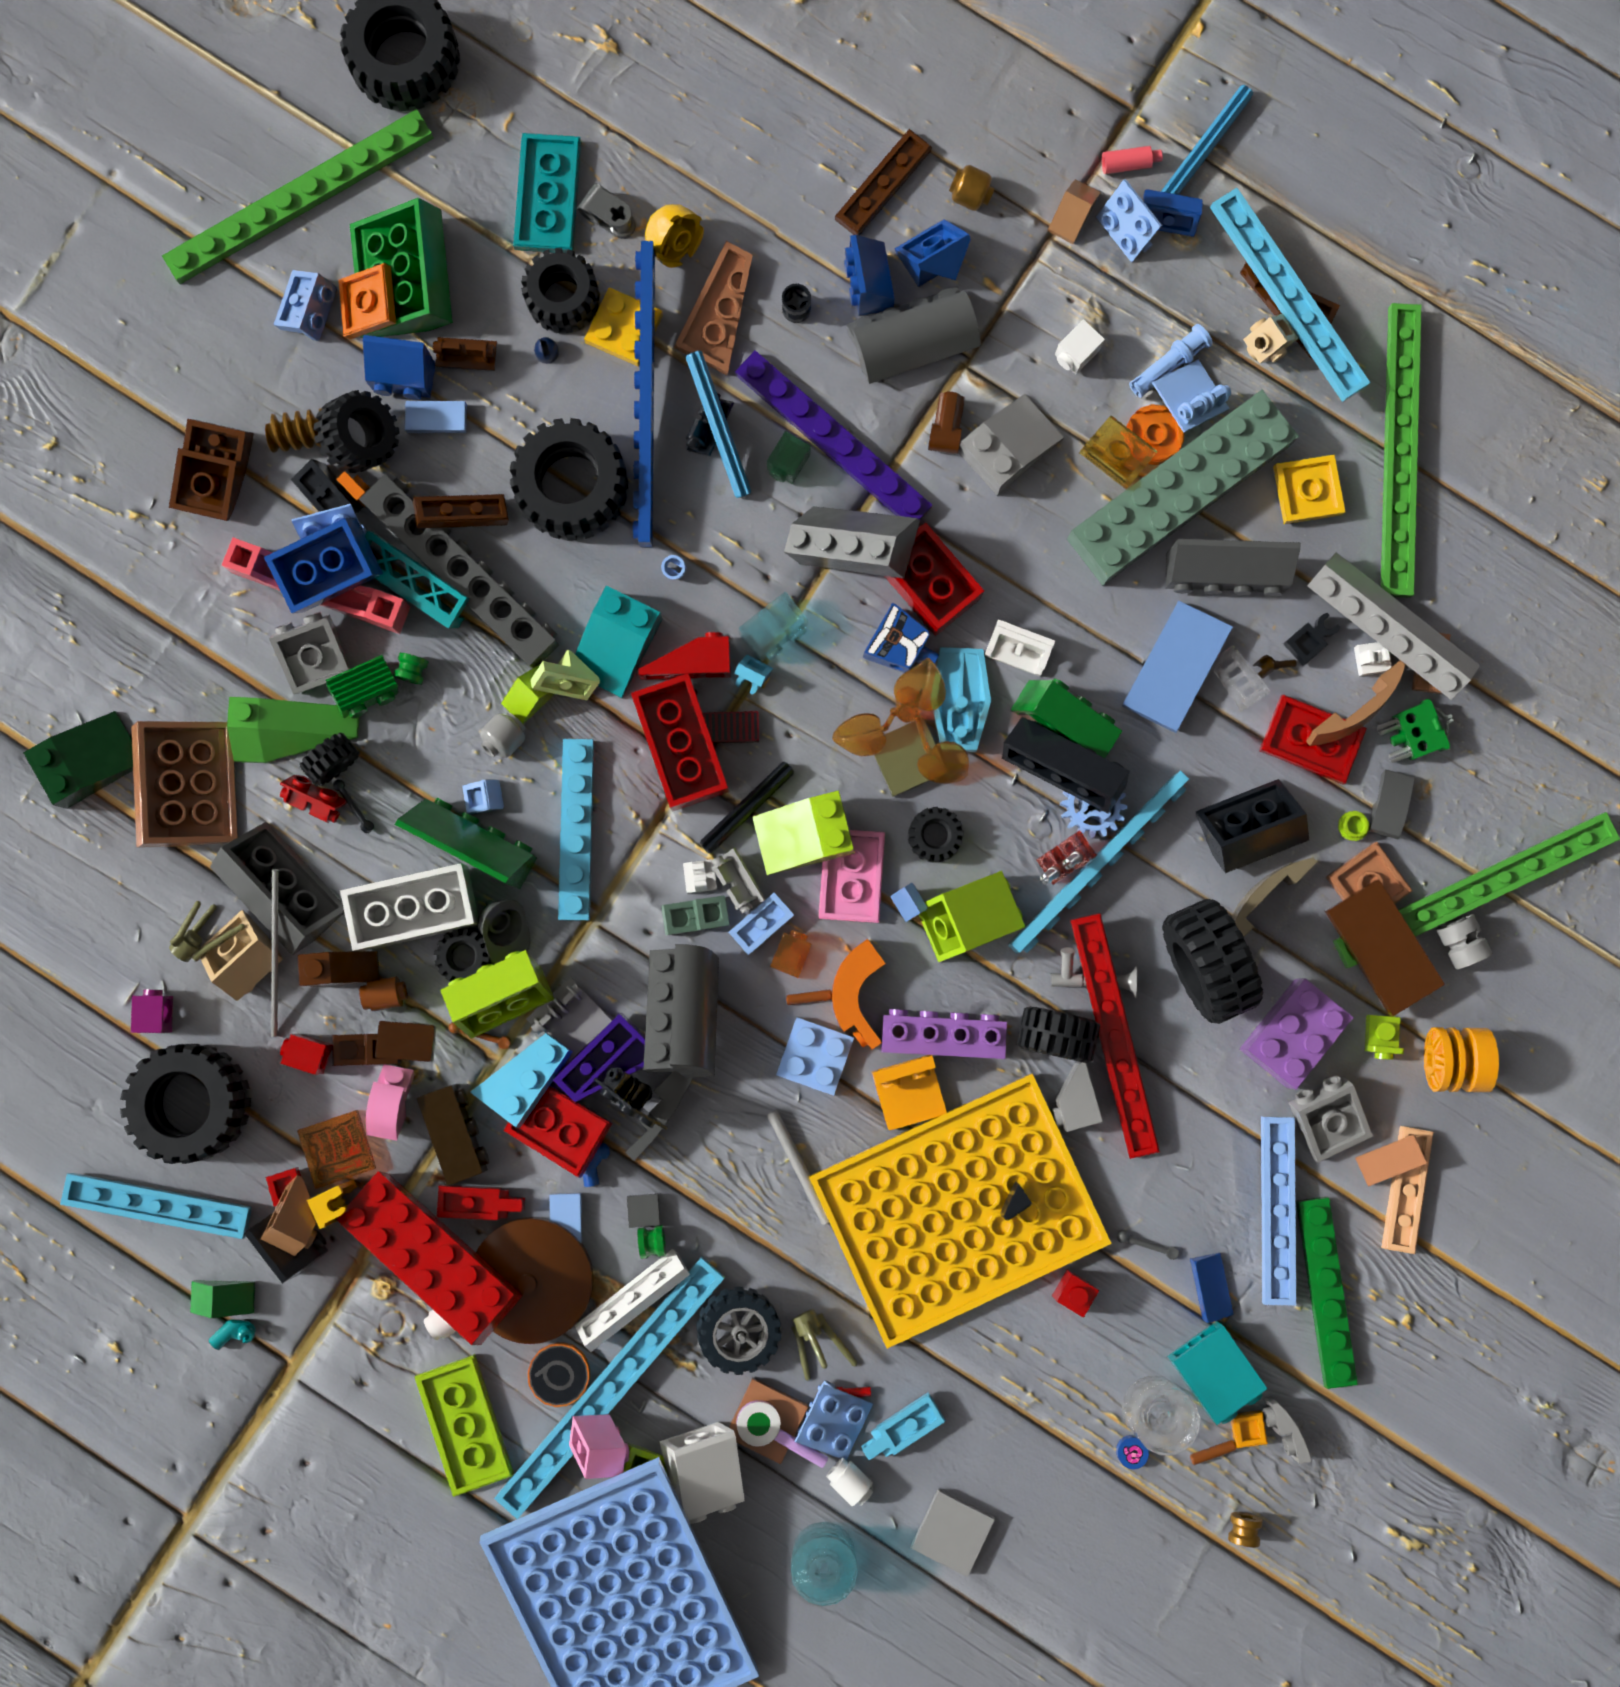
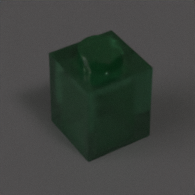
M785 431L767 459L769 474L779 482L784 483L786 480L793 484L811 455V445Z

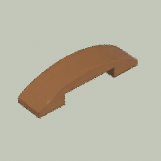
M1400 660L1382 674L1372 687V690L1377 695L1345 721L1335 712L1312 731L1306 742L1310 746L1330 743L1352 734L1367 724L1381 710L1396 689L1404 672L1405 663Z

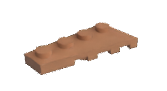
M728 241L725 242L674 346L675 349L686 355L695 351H702L707 366L726 376L729 371L753 256Z

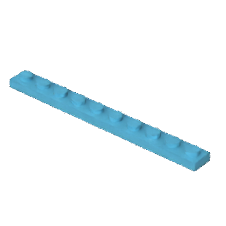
M702 1256L689 1270L690 1275L676 1285L495 1496L494 1499L516 1519L524 1513L573 1456L569 1446L573 1416L609 1414L723 1281L725 1276Z

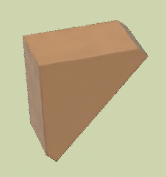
M1075 179L1066 190L1048 228V232L1074 244L1101 192Z

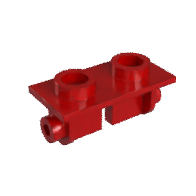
M292 775L280 783V785L284 786L280 792L283 802L302 811L306 810L309 802L312 804L309 814L326 823L330 821L335 823L340 815V812L336 810L347 803L345 799L339 797L336 791L316 787L305 776Z

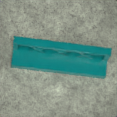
M368 531L365 537L369 545H371L372 541L381 547L383 556L381 560L376 558L383 575L375 579L448 629L459 628L465 619L460 614L470 598L374 532ZM396 560L403 561L406 565L408 576L404 577L392 569L391 562ZM413 569L416 570V571L419 572V573H418V574H414ZM424 576L428 578L432 593H427L418 587L415 578ZM438 586L444 590L438 591ZM450 593L458 599L453 610L441 602L440 595Z

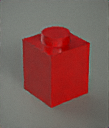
M290 1034V1037L286 1038L281 1046L280 1055L283 1057L280 1064L314 1075L324 1074L332 1050V1044L302 1034Z
M1067 1269L1052 1297L1061 1305L1084 1318L1099 1290L1090 1282Z

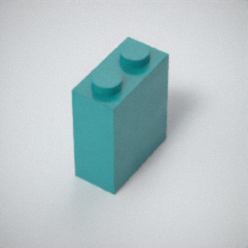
M1215 1321L1167 1356L1209 1418L1216 1425L1221 1422L1226 1424L1232 1421L1237 1416L1239 1409L1246 1404L1250 1406L1258 1402L1263 1397L1262 1393L1268 1389L1226 1328L1218 1321Z

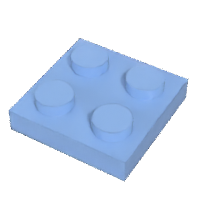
M796 1017L776 1075L834 1096L854 1037Z

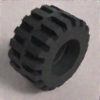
M555 248V253L551 254L549 249L543 251V257L539 258L536 255L532 259L533 266L527 264L525 268L527 276L522 275L521 283L523 288L521 290L529 313H531L537 324L540 322L542 328L546 330L552 327L554 333L560 334L561 329H565L566 333H572V328L576 326L580 330L584 327L583 322L585 320L590 323L593 319L592 312L597 313L599 307L597 301H600V293L593 269L589 263L586 264L583 256L578 255L576 257L575 252L568 249L567 253H563L562 248ZM569 281L577 285L574 295L566 301L553 302L545 298L547 289L555 282Z
M355 390L326 403L322 407L323 410L317 413L316 419L319 422L314 424V431H317L318 435L314 438L316 443L321 444L322 448L319 449L321 455L326 454L329 457L327 462L330 465L337 463L338 470H348L349 473H357L381 465L388 461L387 458L393 456L395 453L393 448L397 447L399 443L395 436L400 434L399 427L394 425V422L397 421L396 416H391L389 413L391 408L388 404L383 405L381 403L382 398L377 395L371 397V392L368 391L360 393L359 390ZM349 418L357 421L365 433L364 446L359 445L351 437L348 429Z
M1030 1006L1024 1008L1016 1045L1021 1049L1089 1063L1093 1062L1100 1024L1092 1019Z

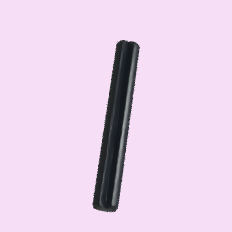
M782 762L701 839L700 845L705 851L712 853L793 776L794 770L788 763Z

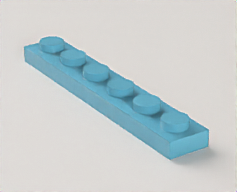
M563 739L558 920L590 921L594 779L593 739Z
M68 1173L66 1175L60 1205L238 1239L246 1238L244 1233L248 1230L252 1211L250 1206L77 1173Z

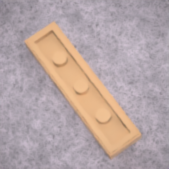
M1400 1126L1398 1140L1414 1134L1427 1164L1392 1177L1381 1248L1415 1254L1434 1132Z

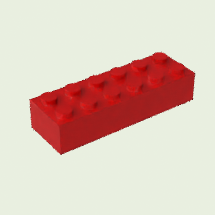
M377 1171L350 1202L346 1212L336 1219L471 1345H482L523 1296L388 1173Z

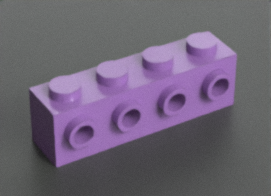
M889 1009V1015H882L881 1052L1005 1059L1007 1022L999 1021L1000 1015L981 1014V1020H969L968 1013H951L950 1019L938 1018V1012L920 1011V1017L908 1016V1010Z

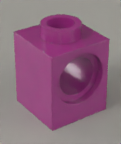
M143 990V996H132L130 1033H172L173 996H163V990Z

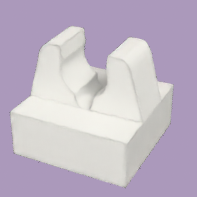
M1380 643L1361 644L1354 647L1359 676L1385 673L1391 668L1390 651Z
M713 859L683 863L687 894L717 890L716 874L712 870L713 864L711 861Z

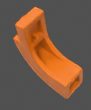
M866 939L845 957L838 968L832 987V1004L835 1017L843 1032L854 1025L857 1030L852 1034L862 1048L868 1045L873 1050L882 1042L863 1017L858 1004V995L865 979L886 963L871 942Z

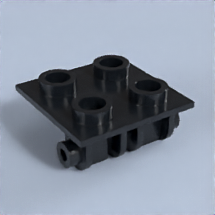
M618 1067L611 1068L603 1082L594 1078V1081L603 1087L600 1093L614 1103L619 1100V1108L632 1118L639 1114L637 1119L650 1128H653L656 1124L665 1130L668 1129L667 1126L643 1108L645 1103L652 1098L653 1094L648 1084L643 1083L638 1078Z

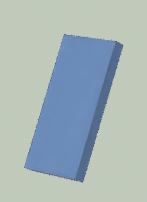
M1178 601L1122 707L1177 733L1233 626Z

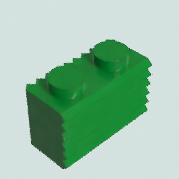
M382 655L326 679L327 688L343 718L349 715L351 718H357L368 711L367 708L371 705L378 703L379 706H383L392 702L396 698L395 695L399 693L398 685Z

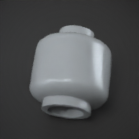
M498 713L481 729L480 736L483 741L481 747L491 757L498 755L502 758H508L523 744L525 740V727L511 713L506 715Z

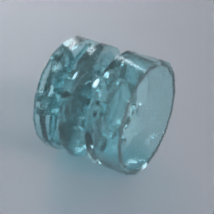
M829 1522L813 1523L803 1529L794 1540L791 1551L792 1582L799 1595L808 1602L821 1606L836 1604L845 1599L855 1586L858 1575L855 1545L848 1532L839 1525ZM822 1563L828 1564L826 1573H822L820 1570Z

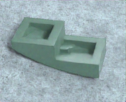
M725 895L661 906L666 936L729 926Z

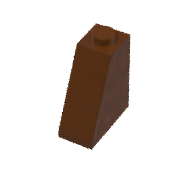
M378 951L321 952L298 955L300 986L324 987L367 983L380 979Z

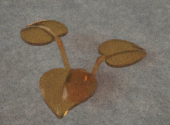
M926 658L919 665L908 670L897 679L894 685L895 707L890 709V715L884 725L881 726L880 718L877 715L862 713L844 721L832 734L833 741L850 753L858 756H871L884 748L886 736L883 732L889 729L895 716L906 723L915 721L924 750L927 752L917 761L920 773L926 779L941 784L955 783L968 776L969 758L966 750L961 745L949 741L940 742L931 749L924 732L921 715L919 714L920 709L925 711L936 710L943 704L946 696L943 677L930 658Z

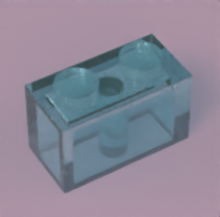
M785 591L740 626L738 632L761 662L766 658L770 661L783 651L782 645L790 639L792 642L797 641L807 632L805 628L808 626V619Z

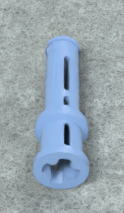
M1195 324L1192 327V332L1182 340L1174 341L1171 350L1157 360L1133 381L1129 382L1133 393L1142 398L1154 387L1152 384L1154 381L1172 373L1182 364H1190L1193 361V357L1203 348L1211 347L1213 344L1212 338L1206 329L1199 324Z

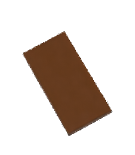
M1379 879L1325 911L1390 1016L1397 1015L1445 985Z

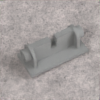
M736 848L711 861L713 864L712 870L715 871L722 885L724 886L729 883L731 888L727 890V893L734 903L736 910L740 909L742 914L747 913L766 900Z

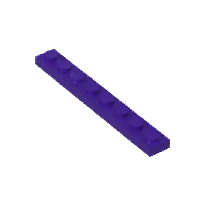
M756 350L735 371V375L896 516L912 517L921 520L932 508V504Z

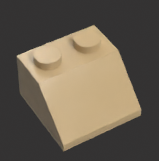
M243 910L233 917L202 947L240 924H245V928L200 958L211 982L236 1001L251 992L265 975L272 972V941ZM278 951V964H279V963L283 960V958H282V956L280 955V953H279V951Z

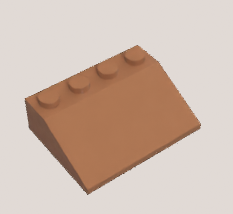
M137 721L131 727L136 847L229 843L238 838L234 759L227 722Z

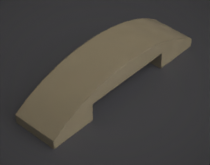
M1314 858L1285 865L1267 875L1250 889L1231 915L1244 937L1254 928L1246 917L1282 880L1287 885L1296 884L1317 863Z

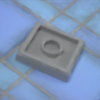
M937 1489L911 1544V1549L968 1577L995 1518Z

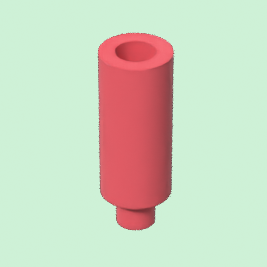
M1151 146L1103 152V173L1111 174L1152 168L1153 163L1162 162V150H1152Z

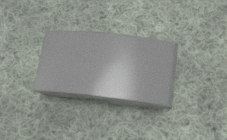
M1271 1396L1266 1397L1267 1408H1263L1265 1422L1278 1435L1286 1434V1436L1282 1437L1286 1454L1288 1456L1291 1455L1299 1464L1312 1462L1305 1440L1294 1420Z

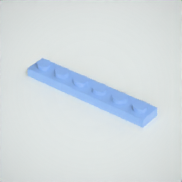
M1261 1116L1262 1303L1264 1305L1296 1306L1295 1118Z

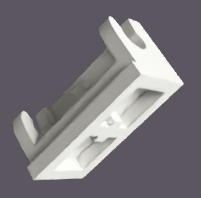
M998 620L984 656L1040 677L1045 669L1055 640Z

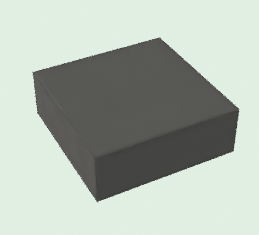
M658 1193L627 1196L629 1228L658 1226L661 1224Z

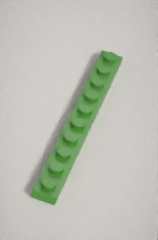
M416 109L163 254L162 257L176 281L182 284L429 142L434 137Z
M1392 303L1388 307L1381 588L1393 597L1411 598L1414 596L1421 305Z
M1604 812L1398 910L1416 937L1620 840V837L1607 812ZM1341 937L1333 940L1345 968L1357 965Z

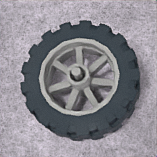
M740 1286L734 1287V1290L730 1291L728 1288L720 1291L721 1294L717 1297L713 1295L708 1300L709 1304L706 1307L703 1306L699 1313L700 1319L697 1320L696 1329L700 1348L708 1362L714 1368L716 1366L719 1367L723 1373L729 1374L730 1371L734 1372L735 1375H743V1372L746 1371L750 1373L755 1372L760 1365L765 1366L770 1361L769 1357L772 1354L775 1355L778 1350L777 1343L781 1341L779 1317L769 1299L763 1294H758L757 1290L752 1288L744 1290ZM736 1311H747L742 1319L737 1318L735 1314ZM731 1314L732 1320L729 1324L721 1322L725 1316ZM753 1314L761 1322L760 1324L747 1325ZM717 1328L729 1331L728 1334L717 1340ZM760 1331L759 1337L755 1341L749 1337L748 1333ZM734 1339L733 1350L723 1347V1345ZM747 1342L750 1345L745 1349L739 1350L740 1344Z

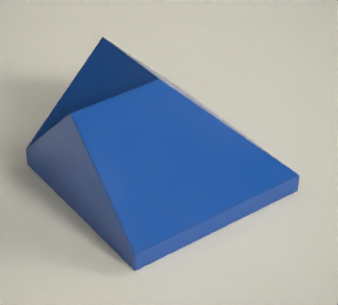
M943 219L896 247L895 252L918 287L938 275L956 281L971 238L968 233Z

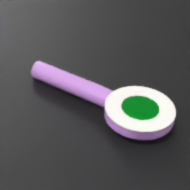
M755 1400L747 1403L739 1411L736 1426L740 1437L747 1444L764 1446L775 1440L820 1468L825 1466L828 1460L826 1455L813 1448L796 1443L794 1436L780 1429L779 1414L770 1403Z

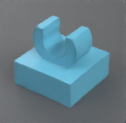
M746 655L739 662L734 674L739 676L736 679L735 685L740 687L745 679L752 683L750 694L753 695L768 680L773 668Z

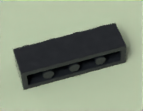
M1023 716L1003 744V760L1109 814L1126 789L1130 771L1121 764L1111 762L1097 755L1092 749L1084 748L1070 741L1066 736L1056 734L1044 728L1040 723L1030 721Z

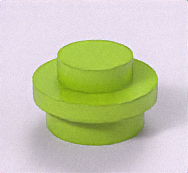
M1349 811L1339 819V833L1349 841L1361 840L1369 831V821L1363 813Z

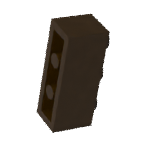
M453 1084L416 1098L447 1186L487 1171L486 1164H489V1157L485 1147H480L476 1135L479 1134V1129L475 1119L468 1116L465 1106H468L469 1102L464 1089H459L457 1084Z

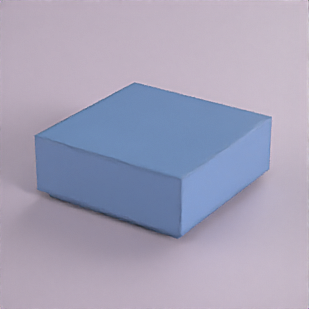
M913 883L908 884L890 896L905 922L928 909Z

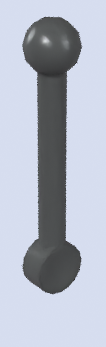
M1120 1231L1117 1234V1240L1120 1243L1130 1242L1166 1254L1171 1260H1175L1179 1256V1251L1175 1247L1165 1248L1129 1236L1125 1231Z

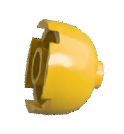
M680 204L665 205L649 218L645 231V241H653L655 258L669 268L679 267L682 265L680 262L681 258L687 252L691 258L701 244L704 235V227L700 225L702 219L694 211Z

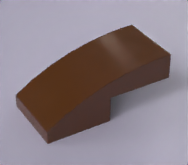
M377 1034L332 1035V1066L398 1064V1059L375 1057Z

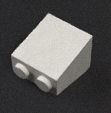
M716 1422L659 1441L669 1480L690 1524L705 1520L707 1518L706 1514L718 1511V1513L732 1511L736 1509V1504L745 1501L734 1430Z

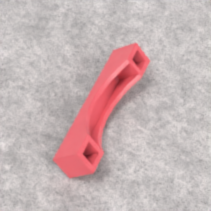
M233 537L222 566L232 574L280 591L264 559L265 556L272 552ZM361 585L320 604V606L397 634L401 633L410 610V606L404 599Z

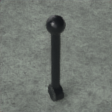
M340 779L335 780L333 788L341 793L361 822V830L364 833H370L374 829V824L365 819L345 790L344 782Z

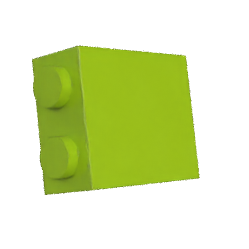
M1002 871L926 901L925 904L928 909L919 914L938 962L1025 928L1022 912L1014 901L1010 883L1004 877Z

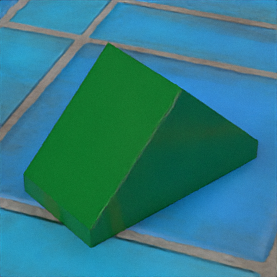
M193 1280L191 1284L190 1313L208 1318L254 1313L255 1281Z

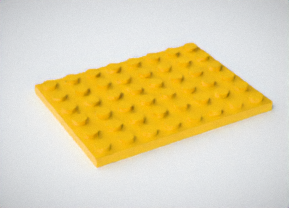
M1032 1073L809 1176L887 1349L1112 1244ZM1016 1181L1020 1184L1032 1204L1007 1221L1001 1216L1000 1212Z

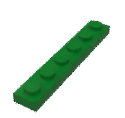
M1328 1197L1296 1200L1323 1385L1326 1389L1358 1385L1330 1199Z

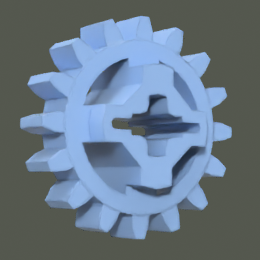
M1063 791L1068 800L1060 802V806L1067 808V811L1061 817L1070 818L1071 822L1067 827L1070 829L1077 826L1078 836L1088 831L1089 839H1093L1096 832L1099 833L1101 838L1107 836L1106 828L1114 832L1118 829L1114 822H1122L1125 819L1119 814L1120 811L1127 809V805L1120 804V800L1126 796L1125 793H1122L1113 806L1112 814L1110 812L1107 814L1098 808L1084 814L1090 804L1076 797L1079 801V811L1075 813V796ZM1086 819H1095L1101 825H1089L1084 823Z

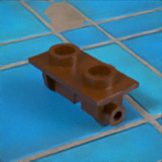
M438 337V340L433 342V353H436V367L495 371L497 341Z

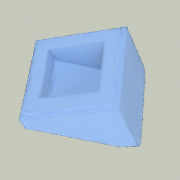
M485 779L462 786L466 812L469 815L492 812L504 808L499 780Z

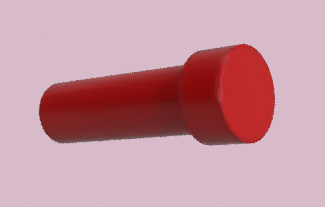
M836 1387V1389L856 1397H871L870 1387Z

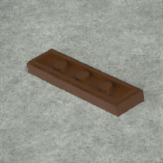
M909 129L835 215V221L853 235L860 236L928 156L932 146Z

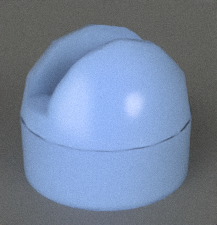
M670 555L663 560L661 569L667 578L676 580L684 576L687 566L684 559L680 556ZM669 562L681 567V572L679 573L675 569L668 567Z

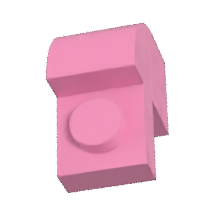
M383 1065L378 1081L373 1082L366 1110L367 1135L397 1141L406 1118L405 1101L414 1079V1070Z

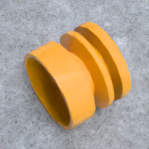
M1443 1027L1431 1028L1427 1033L1424 1046V1069L1429 1087L1433 1092H1445L1446 1090L1458 1092L1461 1087L1465 1092H1491L1495 1087L1499 1070L1498 1048L1492 1031L1488 1028H1463L1461 1032L1455 1027L1446 1029Z

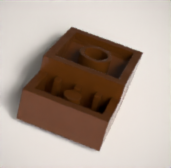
M187 419L183 448H178L169 508L229 521L243 484L254 433L200 420Z

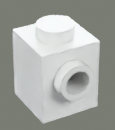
M1083 319L1058 344L1055 356L1058 363L1064 369L1072 370L1077 374L1100 351L1105 339Z

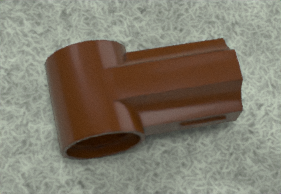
M950 391L939 394L935 423H932L928 450L954 455L958 454L962 432L960 423L964 409V396Z

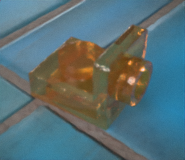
M791 930L790 935L783 933L770 967L799 978L812 946L811 943L807 942L809 936L795 930Z

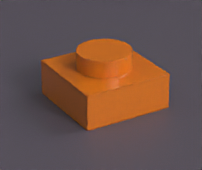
M344 471L336 480L365 507L359 499L370 487L359 475L353 478Z

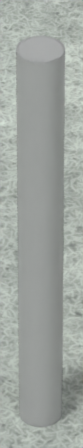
M778 1109L767 1114V1117L821 1224L825 1225L829 1223V1220L809 1178L811 1175Z

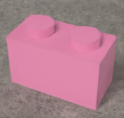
M610 1414L573 1416L569 1446L584 1478H608L623 1473L624 1463L629 1460V1447L627 1443H624L620 1436L619 1427L615 1426Z

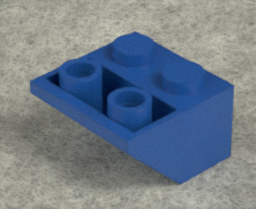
M851 235L849 247L845 248L846 260H844L846 278H850L851 288H849L851 305L857 306L858 316L879 313L887 308L894 307L895 298L885 243L859 235Z

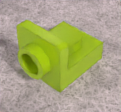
M1366 1015L1364 1051L1375 1052L1374 1058L1393 1060L1394 1054L1404 1055V1048H1399L1400 1017Z

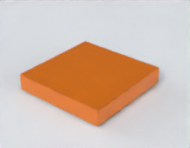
M383 263L338 280L343 337L353 339L396 324L391 266Z

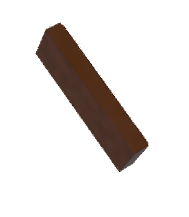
M504 494L414 497L413 499L417 529L508 525L509 518Z

